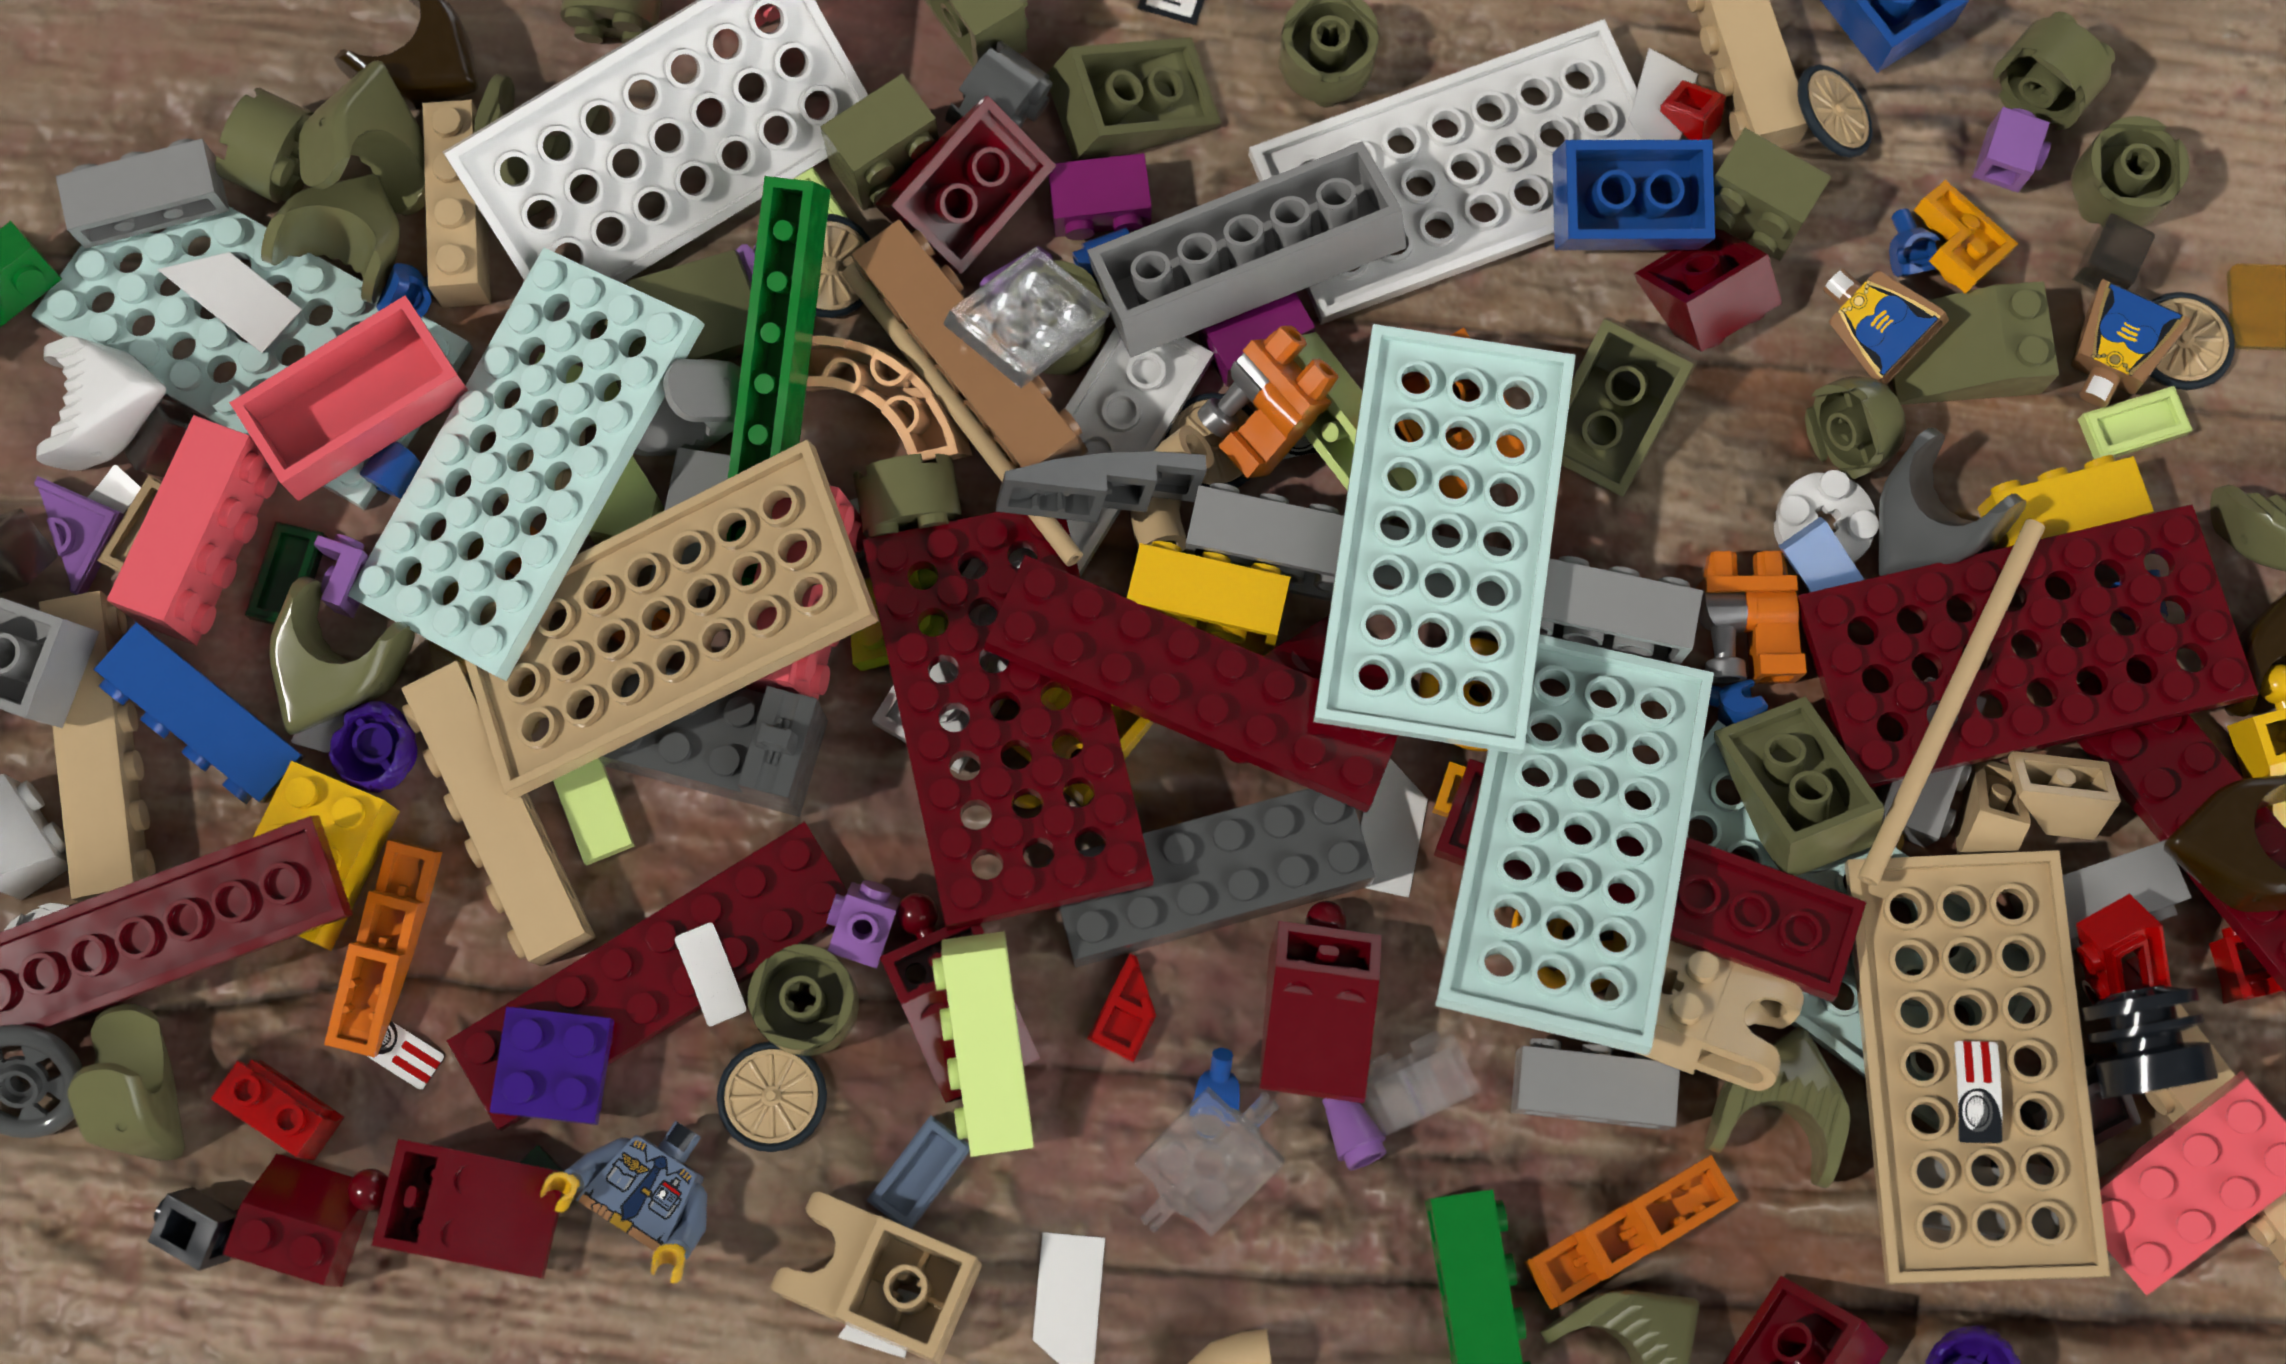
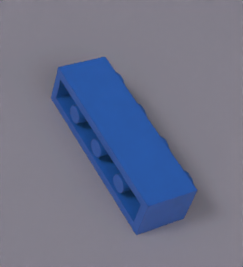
M137 622L93 669L104 678L98 685L103 691L121 705H124L131 699L146 711L140 718L143 723L164 739L170 732L187 744L181 753L204 771H207L211 765L216 767L228 777L222 785L245 804L252 798L256 799L259 803H265L278 788L290 762L294 761L299 764L305 757Z

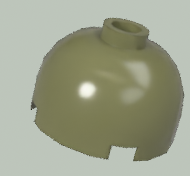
M1850 376L1836 380L1814 391L1811 396H1816L1814 406L1806 409L1805 423L1808 439L1815 454L1822 462L1827 460L1829 456L1832 463L1840 468L1838 469L1839 471L1845 473L1848 478L1856 479L1882 468L1894 458L1904 442L1906 421L1898 398L1888 386L1876 379Z

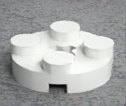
M1830 470L1826 473H1812L1795 481L1781 496L1777 505L1776 520L1774 522L1775 538L1778 545H1780L1818 518L1817 511H1823L1825 514L1830 513L1836 520L1833 524L1836 529L1834 534L1853 563L1868 550L1879 528L1876 511L1868 494L1859 484L1849 479L1845 473L1839 470Z

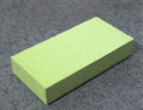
M2175 386L2082 414L2078 418L2094 459L2106 455H2113L2116 458L2187 436L2193 431Z
M599 759L593 760L553 780L582 860L587 866L635 847L605 766Z

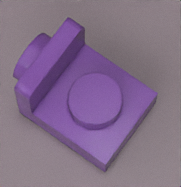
M336 534L334 540L318 535L314 546L326 557L337 561L335 566L328 568L323 577L321 585L323 596L321 600L335 613L354 618L360 602L352 599L348 594L369 557L363 551L365 545L341 534Z

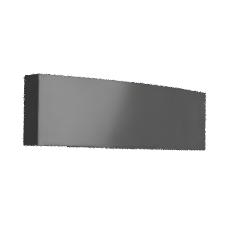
M1158 451L1097 453L1053 459L1005 471L996 502V512L1097 523L1102 507L1147 512L1152 497L1195 502L1198 485L1201 486L1207 471L1206 455Z

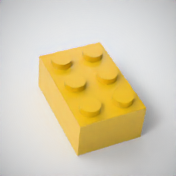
M1153 541L1152 545L1140 543L1127 595L1128 599L1259 655L1265 656L1275 648L1291 577L1281 575L1279 568L1268 564L1254 563L1251 565V568L1231 564L1232 560L1229 557L1219 553L1203 552L1201 557L1182 553L1181 547L1166 541Z
M291 761L253 837L308 816L319 815L352 910L400 811L381 798ZM348 917L303 933L297 937L332 951Z

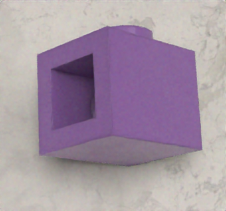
M2002 107L1988 127L1972 177L2018 193L2033 175L2034 170L2039 171L2048 156L2051 143L2044 141L2050 122L2036 118L2033 113L2024 109Z
M865 880L862 881L861 885L851 882L846 897L836 894L826 924L835 926V930L828 951L834 955L877 968L901 898L891 895L892 890L889 887L874 881Z

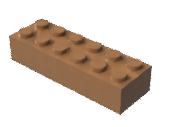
M898 219L851 253L861 277L865 282L871 281L879 291L877 294L878 298L884 301L899 323H905L908 327L905 331L914 338L926 357L936 363L934 367L944 375L956 394L963 398L964 404L973 411L983 427L991 434L994 441L998 443L1016 468L1053 459L1083 456L1089 452L1079 437L1082 434V430L1072 415L1065 408L1059 413L1049 400L1052 394L1044 381L1035 372L1029 376L1019 363L1022 361V357L1015 346L1006 336L998 340L990 328L993 323L986 311L976 300L970 304L960 292L964 288L958 277L948 265H944L942 268L938 266L932 258L935 254L933 248L918 229L910 233Z

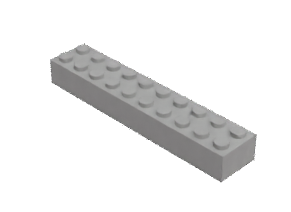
M1212 483L1210 487L1198 485L1185 553L1200 557L1203 552L1219 553L1229 557L1232 560L1231 564L1249 568L1254 563L1272 565L1281 570V575L1291 577L1288 593L1326 601L1332 600L1344 515H1339V510L1324 504H1311L1309 508L1291 505L1287 498L1270 493L1260 494L1259 498L1239 494L1240 491L1236 487L1223 483ZM1387 519L1380 523L1382 533L1389 539L1401 540L1409 534V529L1389 525ZM1436 529L1432 530L1433 540L1443 548H1452L1460 543V536L1459 539L1440 536L1439 531ZM1483 538L1484 547L1492 555L1504 556L1512 549V546L1509 547V550L1488 546L1489 542ZM1562 556L1559 560L1549 558L1539 634L1680 665L1693 650L1703 590L1689 588V582L1674 577H1663L1659 581L1641 578L1638 571L1627 567H1611L1608 571L1589 567L1588 561L1578 557ZM1380 566L1373 572L1376 584L1383 589L1392 590L1402 584L1401 573L1393 566ZM1434 573L1425 579L1427 591L1435 597L1444 598L1454 591L1451 579L1444 574ZM1485 581L1477 586L1478 598L1484 604L1496 606L1505 600L1504 590L1498 583ZM1477 631L1479 633L1493 635L1488 631Z

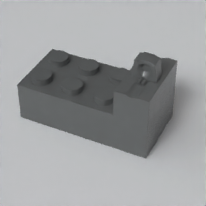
M666 668L667 675H672L678 672L676 670ZM632 674L624 680L621 687L622 697H628L637 690L640 683L639 674ZM767 686L765 693L741 688L598 759L605 767L800 817L828 720L817 698L791 693Z

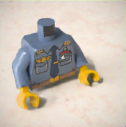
M676 1120L659 1146L639 1135H635L632 1139L621 1137L587 1153L564 1173L556 1172L549 1175L545 1180L540 1196H545L550 1190L561 1191L565 1196L558 1201L554 1210L562 1213L570 1206L575 1193H580L576 1199L578 1202L654 1251L650 1271L652 1275L656 1273L660 1265L671 1264L674 1266L671 1274L670 1283H678L682 1279L685 1260L690 1257L706 1231L707 1192L702 1186L704 1177L684 1164L701 1137Z

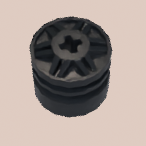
M2165 985L2111 994L2090 1007L2081 1008L2084 1021L2109 1017L2112 1030L2088 1034L2090 1043H2115L2118 1052L2116 1055L2095 1063L2103 1098L2167 1089L2219 1078L2211 1044L2207 1042H2184L2181 1032L2205 1022L2203 1014L2178 1018L2175 1007L2178 1004L2199 1001L2197 987L2186 989Z

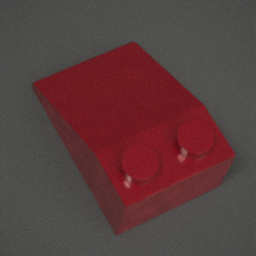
M985 96L912 163L874 206L892 223L899 219L910 233L918 229L933 248L935 254L932 258L938 266L942 268L944 265H948L955 274H962L1057 165L989 96Z

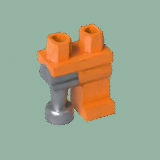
M1291 325L1279 327L1266 339L1251 340L1243 349L1244 353L1237 361H1234L1231 367V376L1234 382L1221 400L1209 399L1197 412L1200 421L1209 431L1220 438H1224L1219 447L1247 479L1270 475L1311 427L1318 415L1323 414L1332 404L1326 395L1339 378L1338 374L1321 359H1313L1304 370L1296 364L1293 359L1302 351L1307 343L1306 339ZM1251 401L1258 410L1247 419L1238 431H1234L1239 424L1236 413Z
M1711 552L1706 557L1704 579L1696 589L1703 590L1699 611L1700 623L1707 630L1711 631L1715 658L1708 660L1705 665L1706 671L1714 672L1712 683L1728 684L1747 680L1745 660L1735 657L1736 632H1747L1749 679H1752L1755 684L1796 683L1807 674L1805 653H1801L1799 604L1796 594L1798 590L1797 575H1788L1783 552H1756L1753 556L1754 575L1738 576L1736 552Z

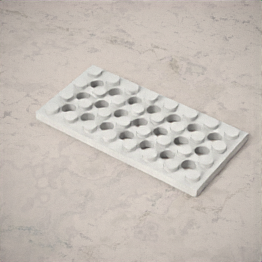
M696 0L443 151V154L524 281L543 247L555 252L558 246L569 242L578 245L580 248L581 259L579 264L623 283L761 199L764 176L793 179L828 158L820 126L868 96L815 0ZM765 4L774 5L780 13V23L770 33H763L755 23L757 10ZM723 29L732 30L737 35L739 41L736 53L728 58H721L713 48L715 35ZM795 47L803 53L805 65L799 74L787 76L781 69L780 58L787 49ZM682 54H688L693 57L697 65L695 77L687 83L677 82L671 74L673 60ZM748 73H757L762 78L764 84L761 96L754 101L744 100L738 90L741 78ZM638 80H648L655 90L653 102L645 108L634 107L628 97L630 86ZM814 91L824 92L829 99L827 113L818 119H812L805 110L806 98ZM706 98L717 99L722 107L721 119L712 126L702 125L697 118V107ZM596 105L607 106L613 116V122L609 130L600 134L591 132L586 125V115ZM782 116L788 124V134L780 143H769L764 136V125L769 118ZM665 123L675 124L681 134L680 143L671 151L660 150L654 139L656 130ZM553 131H563L570 139V150L566 156L560 159L549 158L543 150L545 137ZM741 141L747 149V159L738 168H728L722 160V151L728 143ZM627 148L636 152L639 158V166L632 175L624 177L615 173L612 160L619 150ZM513 156L523 158L528 166V174L525 180L515 185L504 182L500 175V167L503 161ZM698 166L705 172V186L697 193H686L680 184L681 175L688 167ZM581 174L591 175L597 184L596 194L586 202L574 200L570 193L572 180ZM647 192H658L662 195L665 202L663 212L653 219L644 218L638 209L640 198ZM537 200L551 202L555 210L553 221L545 227H535L529 223L527 218L529 206ZM607 217L618 218L623 226L621 238L613 244L600 242L596 234L599 222ZM569 301L560 304L556 308L553 315L554 322L563 319L567 315L570 308Z
M1603 19L1249 147V158L1259 181H1263L1363 141L1402 209L1407 246L1405 252L1399 255L1385 256L1365 264L1355 271L1345 272L1305 288L1320 324L1554 239L1552 153L1558 147L1547 146L1541 140L1540 133L1546 129H1556L1564 135L1565 140H1642L1629 122L1637 88L1606 21ZM1574 71L1582 72L1589 78L1591 85L1585 89L1572 88L1567 83L1565 76ZM1529 87L1538 88L1544 92L1547 101L1537 106L1530 105L1524 101L1521 92ZM1485 103L1494 104L1500 108L1503 117L1494 122L1485 121L1478 115L1477 108ZM1590 113H1600L1608 119L1610 127L1604 131L1592 130L1586 125L1584 117ZM1447 119L1456 124L1459 132L1453 137L1444 138L1435 133L1432 125L1438 120ZM1397 135L1406 136L1413 142L1414 149L1406 154H1398L1390 149L1388 140ZM1502 145H1512L1520 151L1522 158L1516 163H1505L1497 157L1495 150ZM1458 161L1470 162L1475 166L1477 175L1469 180L1459 179L1453 174L1451 166ZM1422 177L1431 183L1433 191L1425 196H1416L1408 190L1406 183L1411 178ZM1524 186L1531 187L1539 193L1541 201L1532 206L1523 205L1516 199L1514 191ZM1476 203L1489 204L1495 210L1496 217L1489 222L1477 221L1472 217L1470 207ZM1433 219H1441L1449 224L1452 233L1446 238L1437 239L1427 233L1425 224Z

